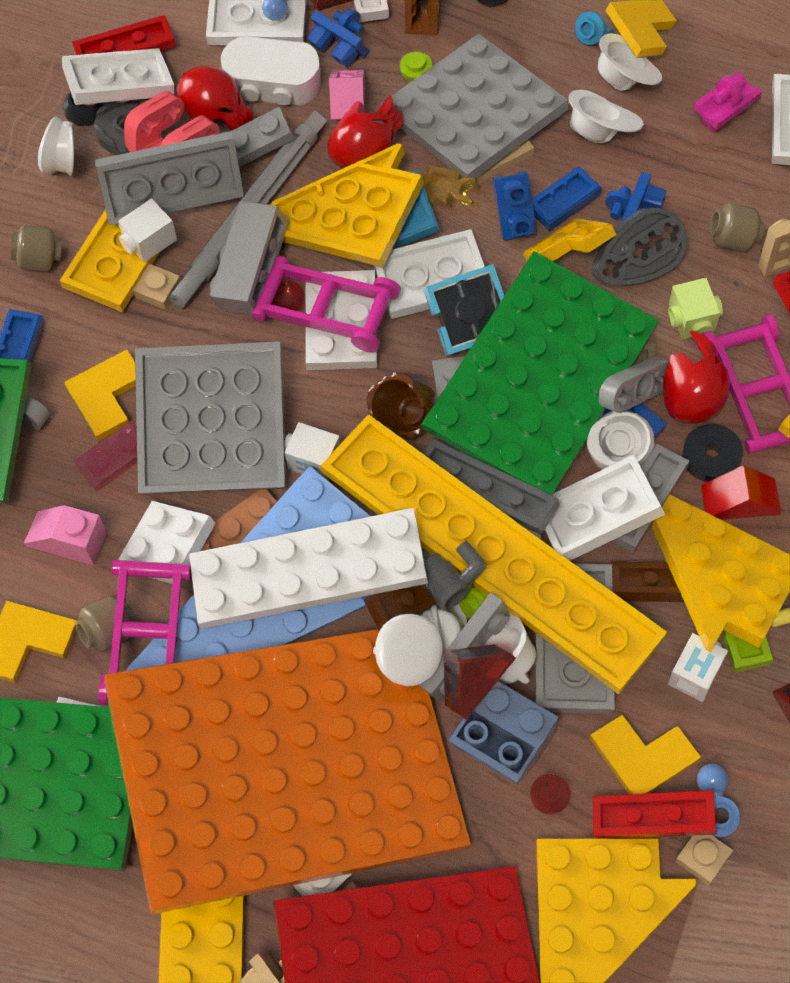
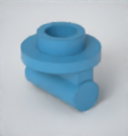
M594 11L582 13L575 23L576 36L586 45L597 44L604 34L614 32L613 29L605 24L603 17Z

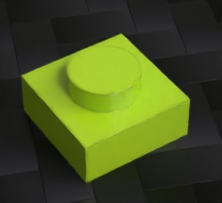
M728 632L724 633L723 640L726 650H728L727 653L733 673L772 664L773 657L766 637L760 648H757Z

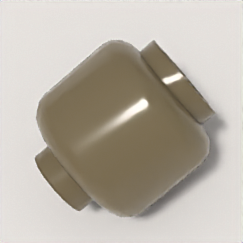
M726 203L721 209H716L709 226V234L714 237L717 246L742 252L752 248L755 242L759 243L764 233V223L760 222L758 211L755 208L734 203Z
M23 225L19 228L18 233H12L11 260H16V264L20 269L46 272L51 269L53 261H60L61 240H55V233L51 228Z
M106 596L81 608L79 619L76 620L75 626L82 643L87 648L93 647L96 651L100 652L112 648L116 597ZM126 602L124 621L135 622L134 612ZM122 637V643L128 641L130 637Z

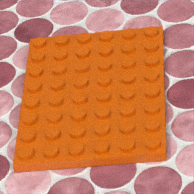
M378 629L105 674L104 682L151 915L467 850L471 846L430 694L420 685L405 687L393 683L381 672L376 663V655L373 654V648L376 647L379 633Z

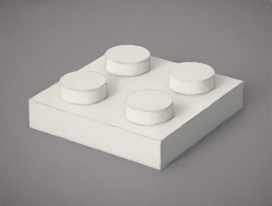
M152 501L118 560L190 565L189 554L201 551L216 523L209 515ZM153 578L173 584V579Z

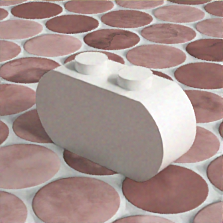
M240 36L228 43L221 54L222 69L235 79L242 98L246 101L301 106L313 100L320 91L321 73L319 57L316 50L308 43Z

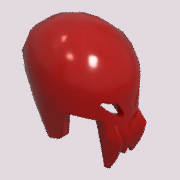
M197 66L183 73L177 84V97L184 102V110L192 120L201 115L206 116L210 120L222 119L231 131L253 120L252 112L246 107L235 79L226 71L215 66ZM225 107L231 112H221L218 109Z
M392 96L386 98L375 114L361 113L363 104L360 101L355 102L344 114L331 132L327 142L328 155L336 165L343 169L392 146L396 132L403 125L404 121L403 112L397 110L396 105L392 106ZM373 121H383L384 123L379 124Z
M692 330L690 334L704 358L694 364L683 352L670 356L663 377L664 405L669 415L680 423L687 424L701 423L716 416L724 407L730 388L728 369L718 358L715 345L707 337Z

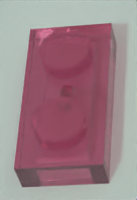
M134 420L73 460L77 469L96 492L137 464V424Z

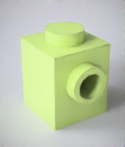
M707 278L672 286L668 315L672 327H678L681 338L692 337L690 334L692 330L700 334L707 331H716L719 317L723 315V308L719 296L713 295Z

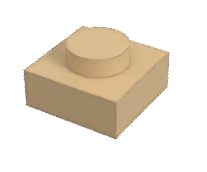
M149 264L133 290L134 296L139 300L166 310L170 303L169 297L181 282L180 275Z
M696 835L690 838L675 862L709 886L733 850L713 835Z

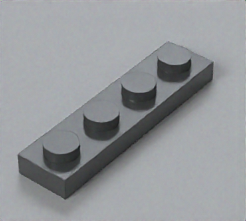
M432 439L423 453L521 526L537 534H542L560 506L558 498L435 439Z

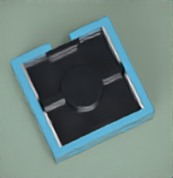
M494 264L423 288L431 315L438 314L442 325L441 328L436 330L445 356L471 348L504 298Z

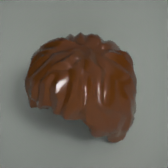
M394 372L392 375H385L383 380H378L377 384L372 385L366 397L368 414L401 438L414 440L416 437L424 435L425 430L422 429V422L436 402V392L427 382L421 380L417 375Z

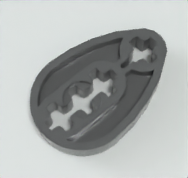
M652 207L640 209L624 219L614 229L616 236L600 246L593 260L591 270L595 279L605 284L631 285L655 279L674 269L682 260L687 247V233L684 224L676 214L667 209ZM664 225L673 227V231L669 233L671 239H658L655 242L656 249L645 247L641 250L642 257L632 255V252L636 250L635 243L644 245L649 242L648 234H662L665 232ZM605 261L618 262L612 268V276L603 274V270L607 267Z

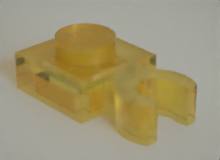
M430 165L423 179L430 203L451 207L454 199H457L466 207L473 206L475 202L465 194L469 189L480 190L481 187L475 179L471 177L463 178L457 170Z

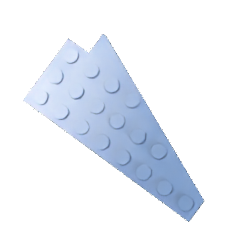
M309 466L240 543L371 516ZM193 595L179 610L175 663L292 644L367 606L358 597L201 629L197 622L195 598ZM154 638L125 671L165 665L167 639Z

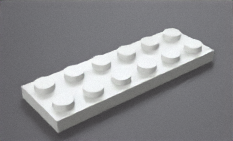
M414 508L189 554L197 622L201 629L428 583Z

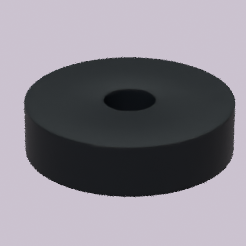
M705 424L692 430L685 440L682 457L689 460L687 471L695 478L704 482H709L739 468L743 456V448L738 436L727 427L718 424ZM714 450L718 453V456L712 457L706 451Z

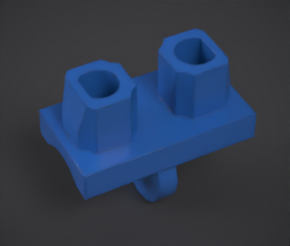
M353 8L348 9L344 14L336 11L333 19L339 22L336 23L315 10L311 16L315 26L307 38L314 48L324 52L332 40L338 42L331 56L346 68L357 56L365 59L370 51L362 45V38L353 33L355 32L360 35L364 30V26L359 24L360 13Z
M523 171L510 176L492 178L502 239L508 240L536 234L537 230L528 172Z
M641 172L632 196L629 195L630 188L622 186L620 191L615 190L608 193L605 204L611 210L610 216L613 219H619L621 215H624L621 220L622 222L643 207L662 208L667 190L651 185V174Z

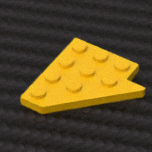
M397 143L272 201L271 205L277 206L289 221L283 242L383 268L424 184L420 174L397 169L405 154L402 144Z
M669 495L662 506L665 515L655 519L651 528L681 592V596L705 650L710 653L712 652L724 630L760 648L790 593V554Z
M537 839L540 983H606L696 886V879H661L658 839Z

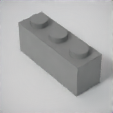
M239 201L236 213L232 215L230 220V232L226 245L222 247L220 252V264L217 274L213 277L210 284V297L223 311L252 315L273 263L279 255L289 223L277 206Z

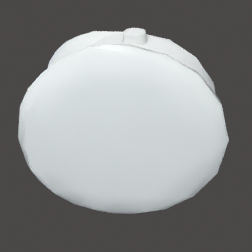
M57 116L50 120L42 137L38 151V167L45 176L54 174L57 171L72 176L75 125L72 122L63 121Z
M627 410L622 413L612 411L603 415L592 426L587 437L589 453L594 463L602 470L633 454L640 467H642L655 446L654 432L648 421L638 413Z
M415 614L399 615L386 622L380 629L376 640V647L373 648V654L376 655V663L381 672L393 683L405 687L420 685L430 679L439 667L443 652L442 639L435 625L427 618Z

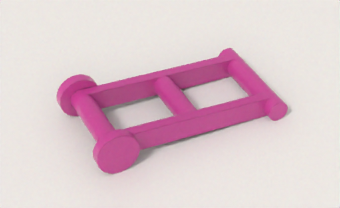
M277 256L251 317L259 322H263L266 317L349 337L351 338V343L356 348L373 353L378 350L380 340L376 337V333L389 300L399 297L401 287L395 281L388 278H376L372 285L290 265L287 258ZM283 276L321 285L310 314L271 305ZM336 289L375 299L363 328L324 318Z
M772 314L762 317L761 324L716 337L711 331L702 333L703 336L707 337L715 345L718 358L728 369L730 378L729 390L749 439L744 441L747 453L751 454L790 443V439L780 431L760 436L745 399L782 388L790 408V377L775 342L779 341V328ZM761 339L776 375L740 385L725 349Z
M113 560L112 575H119L109 674L119 672L122 637L167 639L165 664L175 663L182 580L190 579V565ZM128 576L173 579L169 624L124 621ZM105 674L100 676L99 705H108L109 703L104 682Z

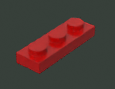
M166 15L72 41L76 55L156 48L164 51L176 47Z
M714 790L592 796L593 836L595 839L718 835L716 794Z

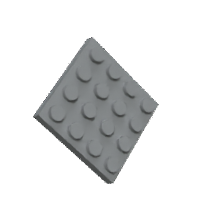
M479 33L392 95V106L396 105L397 110L403 112L404 121L400 129L468 184L568 110V99Z
M281 342L135 348L138 494L286 489Z

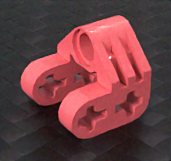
M164 91L135 107L127 115L124 124L125 145L129 152L219 134L220 129L212 120L201 115L172 131L163 139L161 132L174 125L181 118L185 107L184 102L170 91Z

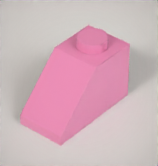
M332 70L329 77L331 119H338L339 122L349 108L357 101L363 104L361 113H365V70Z
M63 505L37 511L24 545L94 566L107 531L100 515Z

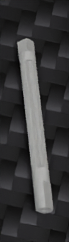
M314 110L304 124L298 125L292 133L295 139L281 147L240 201L267 205L317 141V134L324 127L327 119ZM238 204L189 265V272L171 293L169 301L176 307L183 309L202 283L209 281L218 269L220 252L222 247L226 245L230 232V220L232 215L236 213Z

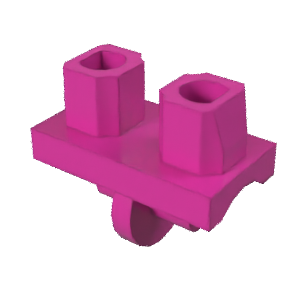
M738 71L731 77L725 76L720 79L716 88L694 103L693 109L702 116V124L711 132L716 133L725 123L736 115L745 112L750 105L759 100L762 91L751 86L743 74Z

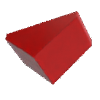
M744 465L701 485L704 511L720 520L781 514L775 478Z

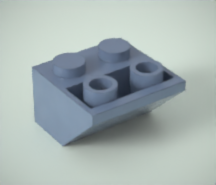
M490 677L450 737L448 743L517 785L537 763L557 730L559 717Z

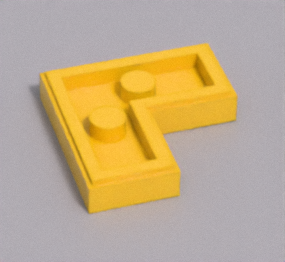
M663 0L610 2L605 10L636 58L657 56L664 53L667 45L657 30L672 29L677 20Z
M576 218L524 251L523 255L526 261H528L533 251L551 261H555L570 250L589 253L616 236L612 224Z
M128 350L64 382L66 389L98 442L130 425L126 415L115 397L136 387L135 362Z
M6 600L0 615V679L16 684L30 649L66 659L77 631L75 626L76 620Z
M623 714L592 733L589 738L628 794L652 793L698 763L701 759V756L678 726L645 746Z

